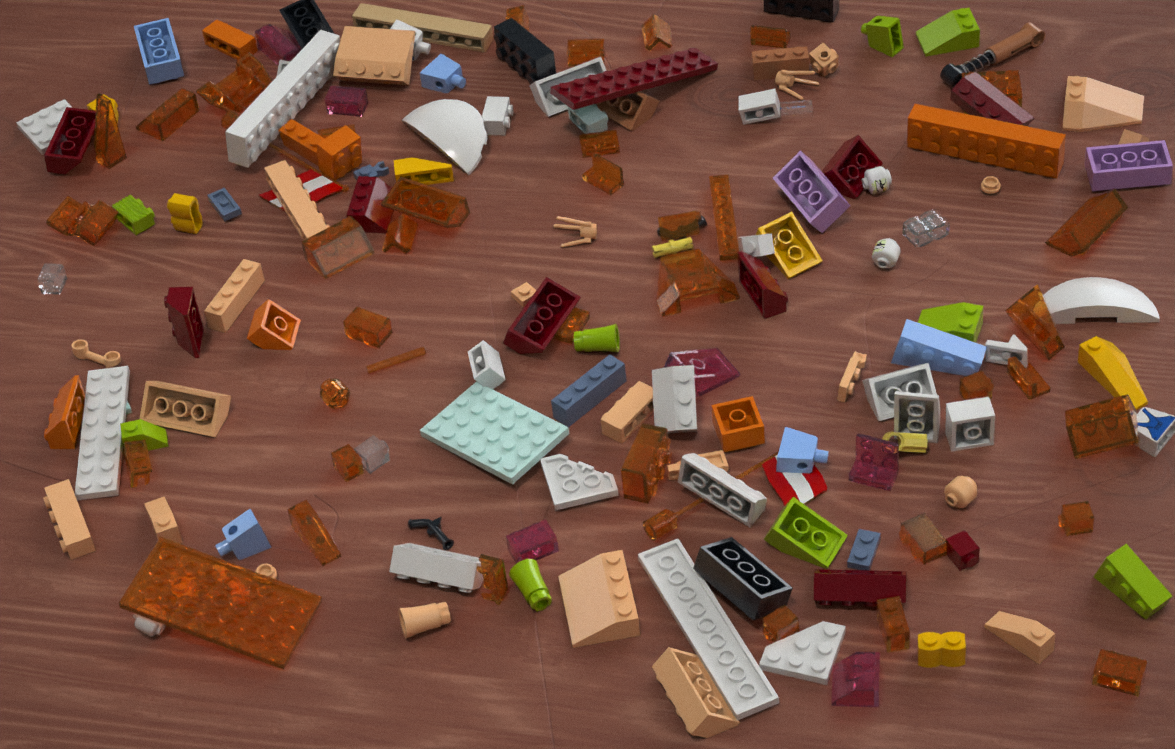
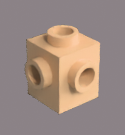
M824 43L809 53L812 68L817 73L820 72L824 77L829 73H833L839 66L837 52L834 49H829Z

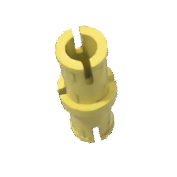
M691 237L676 241L672 239L668 240V243L653 245V256L657 258L668 254L676 255L677 252L693 249Z

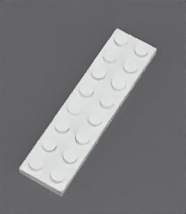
M128 366L88 371L75 486V497L77 500L119 495L123 452L120 423H125L130 377Z

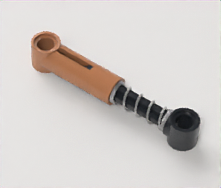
M1028 22L1023 25L1019 32L988 47L983 55L979 54L977 58H972L969 63L956 66L947 64L942 69L940 78L954 88L964 76L974 71L977 72L979 68L983 69V66L987 64L996 65L1030 46H1040L1045 39V32L1033 23Z

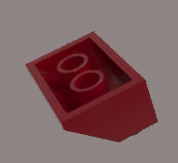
M857 135L842 144L822 170V173L841 195L856 199L864 189L862 178H864L865 171L879 167L883 162L864 140Z
M358 176L346 214L349 231L387 234L399 196L398 191L378 177Z
M742 251L737 252L739 282L763 318L767 319L787 312L786 303H788V296L785 291L780 289L777 279H773L769 267L765 266L760 259Z
M193 286L169 287L168 295L164 297V305L169 310L168 320L173 325V337H176L180 347L194 358H199L204 326Z

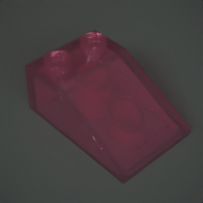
M718 348L670 352L663 367L694 365L696 397H700L740 376V372Z

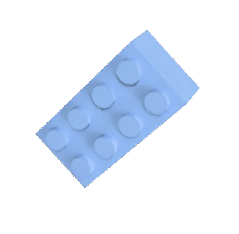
M169 18L134 26L149 85L183 77L184 72Z

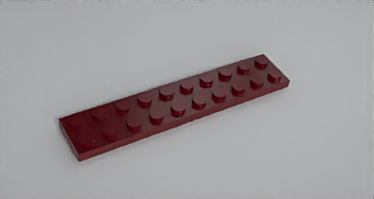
M689 48L688 50L677 51L670 55H662L659 58L648 59L644 62L633 63L632 65L619 67L611 71H604L596 75H589L585 78L560 83L550 88V94L572 110L715 71L718 68V63L700 52L699 49Z

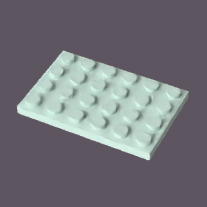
M477 381L420 429V434L425 439L511 484L520 479L541 458L570 434L567 426L487 386L483 387Z

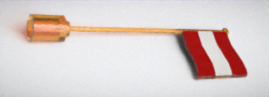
M231 111L227 112L221 120V126L227 130L240 116ZM270 143L268 145L309 169L297 175L296 178L299 177L301 179L303 189L308 190L310 200L316 204L336 193L349 190L348 185H342L274 144ZM273 190L259 194L260 198L285 212Z
M778 452L734 477L741 479L762 466L768 483L784 506L792 497L805 505L827 492L825 480L815 465H813L811 473L776 472ZM701 497L676 513L668 509L660 511L643 522L644 531L651 540H657L677 528L678 516L705 499Z

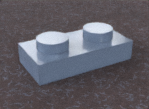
M225 188L207 195L209 202L224 221L242 214L241 208Z
M863 529L858 530L847 561V568L870 570L881 539V533Z

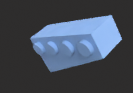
M906 319L891 363L910 367L929 363L930 370L976 378L987 347Z

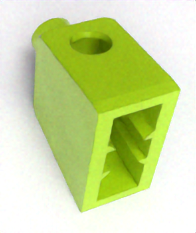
M876 16L868 23L862 25L861 33L867 35L868 44L871 48L890 57H894L904 48L899 18Z

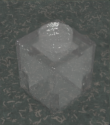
M44 263L37 278L42 294H61L67 281L63 264Z
M374 435L354 448L357 463L370 474L390 460L387 443L384 440H379Z

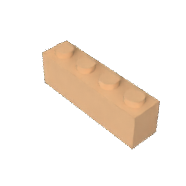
M246 259L242 260L204 310L208 328L224 333L227 332L265 281L261 263Z
M69 479L45 487L47 496L43 497L47 509L52 508V511H49L52 523L57 522L58 524L54 526L57 537L63 538V540L59 541L63 553L68 552L72 560L96 551Z

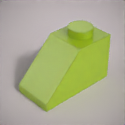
M142 419L120 423L122 440L127 455L169 447L167 431L162 427Z

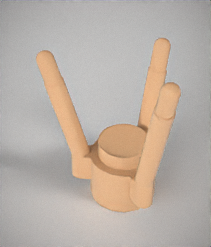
M782 69L777 73L775 79L779 90L785 91L800 100H803V97L788 88L793 86L794 82L819 85V82L792 76L814 75L815 71H787Z
M556 217L557 220L581 226L554 224V228L580 230V237H584V239L561 244L562 248L582 243H591V239H596L597 224L566 217Z

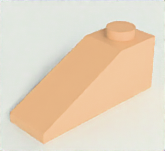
M165 497L144 503L161 549L164 550L183 543L177 523Z
M999 611L984 624L987 630L1038 664L1054 651L1055 633L1038 621Z

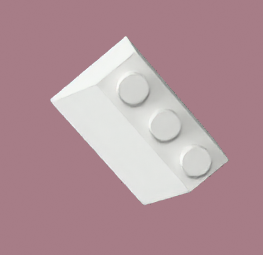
M929 363L915 365L862 380L867 400L878 421L894 417L895 391L937 395Z
M694 365L671 366L652 370L655 434L697 432Z

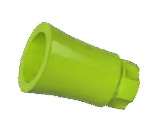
M617 324L574 332L575 350L585 352H619L620 338Z
M525 559L515 564L509 572L510 579L517 585L532 609L536 611L544 610L551 604L552 599L541 576L537 561Z

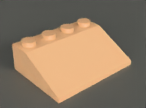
M345 26L335 57L333 76L343 81L409 85L415 31Z
M623 550L599 554L558 576L573 648L640 636L639 619Z

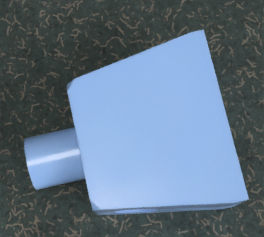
M440 54L420 72L422 87L430 90L449 93L454 87L463 88L466 84V78L462 76L460 64L443 54Z
M785 427L777 456L776 472L811 473L814 462L827 464L829 451L817 449L818 438L816 436Z
M251 509L225 525L222 531L226 540L215 545L221 557L233 551L238 560L271 548L265 533Z

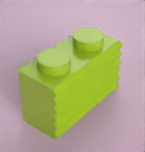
M128 195L125 199L122 198V200L112 205L115 218L133 232L135 236L155 225L153 210L150 207L146 208L139 198L135 199L132 195Z

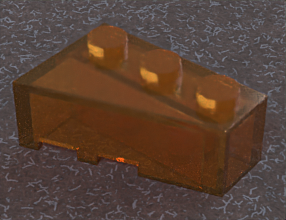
M1038 284L1005 310L1011 322L1048 360L1065 348L1047 301Z

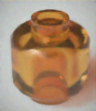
M327 379L320 386V398L332 409L342 408L349 402L350 390L340 379Z

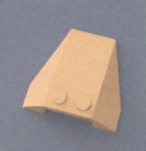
M1068 76L1062 130L1084 132L1141 124L1144 96L1088 77Z

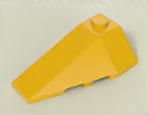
M1095 336L1079 344L1078 363L1123 407L1132 413L1148 405V400L1125 354L1112 342Z

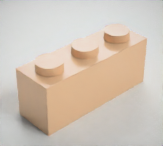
M638 381L633 387L629 388L627 393L620 400H617L615 405L602 416V434L623 444L654 412L653 387Z

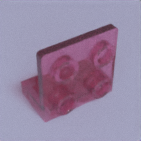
M858 433L856 435V460L849 473V481L891 491L899 473V444Z

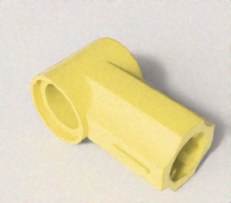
M891 431L887 432L882 438V444L887 450L926 453L927 434ZM895 435L898 438V444L895 447H891L889 439Z

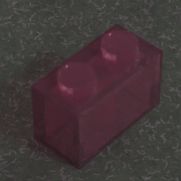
M331 86L324 99L327 114L362 117L368 105L365 88Z
M546 519L506 535L508 551L516 564L525 559L537 561L559 551L557 537Z

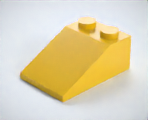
M793 212L758 228L755 234L772 233L774 254L766 256L787 279L823 261Z

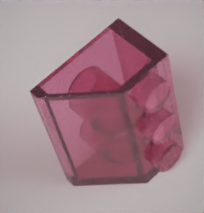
M268 24L254 31L258 49L278 66L280 60L291 62L302 50L295 37L288 30Z

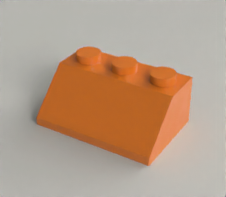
M75 375L59 390L57 398L54 399V409L49 415L48 428L44 431V438L48 441L50 449H75L82 426L85 393L79 375Z

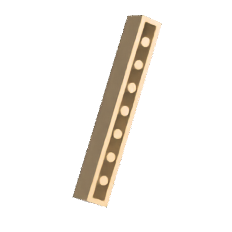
M360 3L352 15L354 27L390 29L396 20L402 21L423 32L422 42L486 52L493 41L492 25L363 3Z

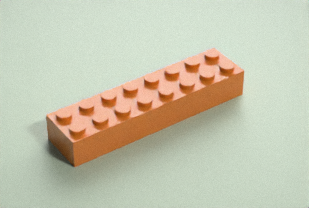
M914 104L908 116V148L1056 179L1064 165L1066 134L920 104Z

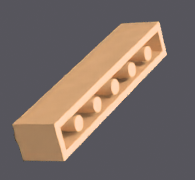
M286 160L265 167L264 170L269 186L309 251L312 252L332 244L330 238L333 235L329 224H325L322 213L317 212L316 203L310 200L308 190L303 189L301 179L299 177L296 178L293 166L289 167Z

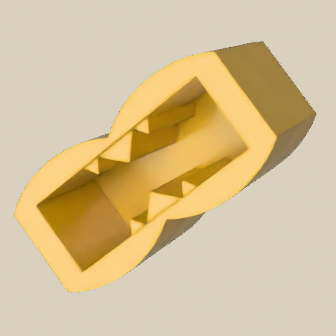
M174 193L167 202V208L171 214V223L176 231L197 234L203 223L197 198Z
M924 632L918 634V665L926 668L938 667L940 665L946 667L965 665V634L961 632H946L943 634Z

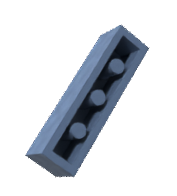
M609 354L551 400L553 418L569 428L627 381L625 364Z

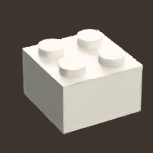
M989 397L946 403L945 434L951 452L994 445L995 413Z

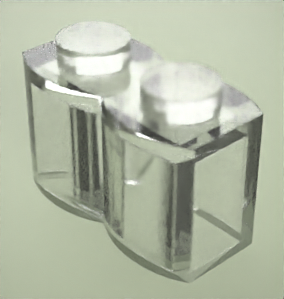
M929 210L920 217L907 219L903 223L902 234L916 248L929 244L932 240L936 241L946 237L949 234L950 223L937 210Z

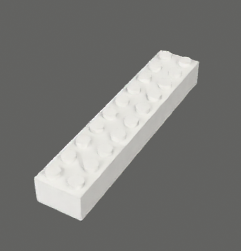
M320 30L225 131L229 162L249 167L267 149V146L276 139L279 134L278 130L290 119H294L296 114L305 107L306 103L332 77L335 57L340 44V35Z

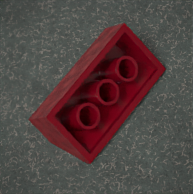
M976 72L964 76L951 90L950 100L969 115L1028 126L1034 120L1032 115Z
M66 107L44 154L47 172L66 174L81 163L101 119L102 111Z
M546 277L508 329L503 344L520 354L543 353L581 297Z
M815 569L814 601H819L818 604L832 605V601H841V605H855V602H864L865 606H878V602H887V606L899 607L901 603H906V571Z

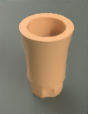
M446 602L398 609L401 628L406 639L421 632L441 627V625L448 624L451 621Z

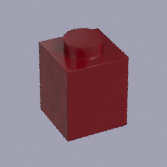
M965 530L946 538L945 554L959 571L979 563L980 547Z

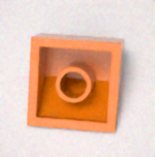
M268 299L255 310L247 340L266 350H292L301 319Z

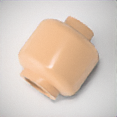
M957 476L945 486L946 502L956 508L966 507L977 497V485L974 480L968 476Z

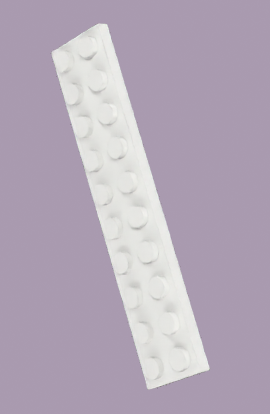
M677 538L639 553V562L696 655H698L735 718L740 720L779 704L777 693L704 578L693 569L694 562L680 540Z

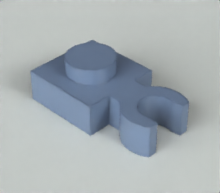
M384 161L378 162L374 167L369 164L353 171L354 178L357 180L358 176L378 178L379 176H386L389 174V167H385Z

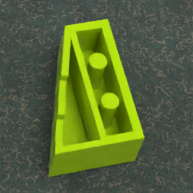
M1127 544L1106 557L1094 575L1096 580L1145 620L1166 606L1172 598L1171 593Z

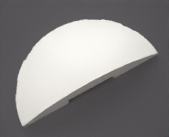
M442 99L420 106L402 119L408 127L423 139L428 140L468 175L479 164L482 158L481 151L483 145L487 144V132L484 128L485 121L472 105L460 100Z
M1101 277L1073 279L1053 287L1036 304L1033 314V324H1075V318L1116 317L1117 323L1160 322L1156 307L1144 293L1126 283Z

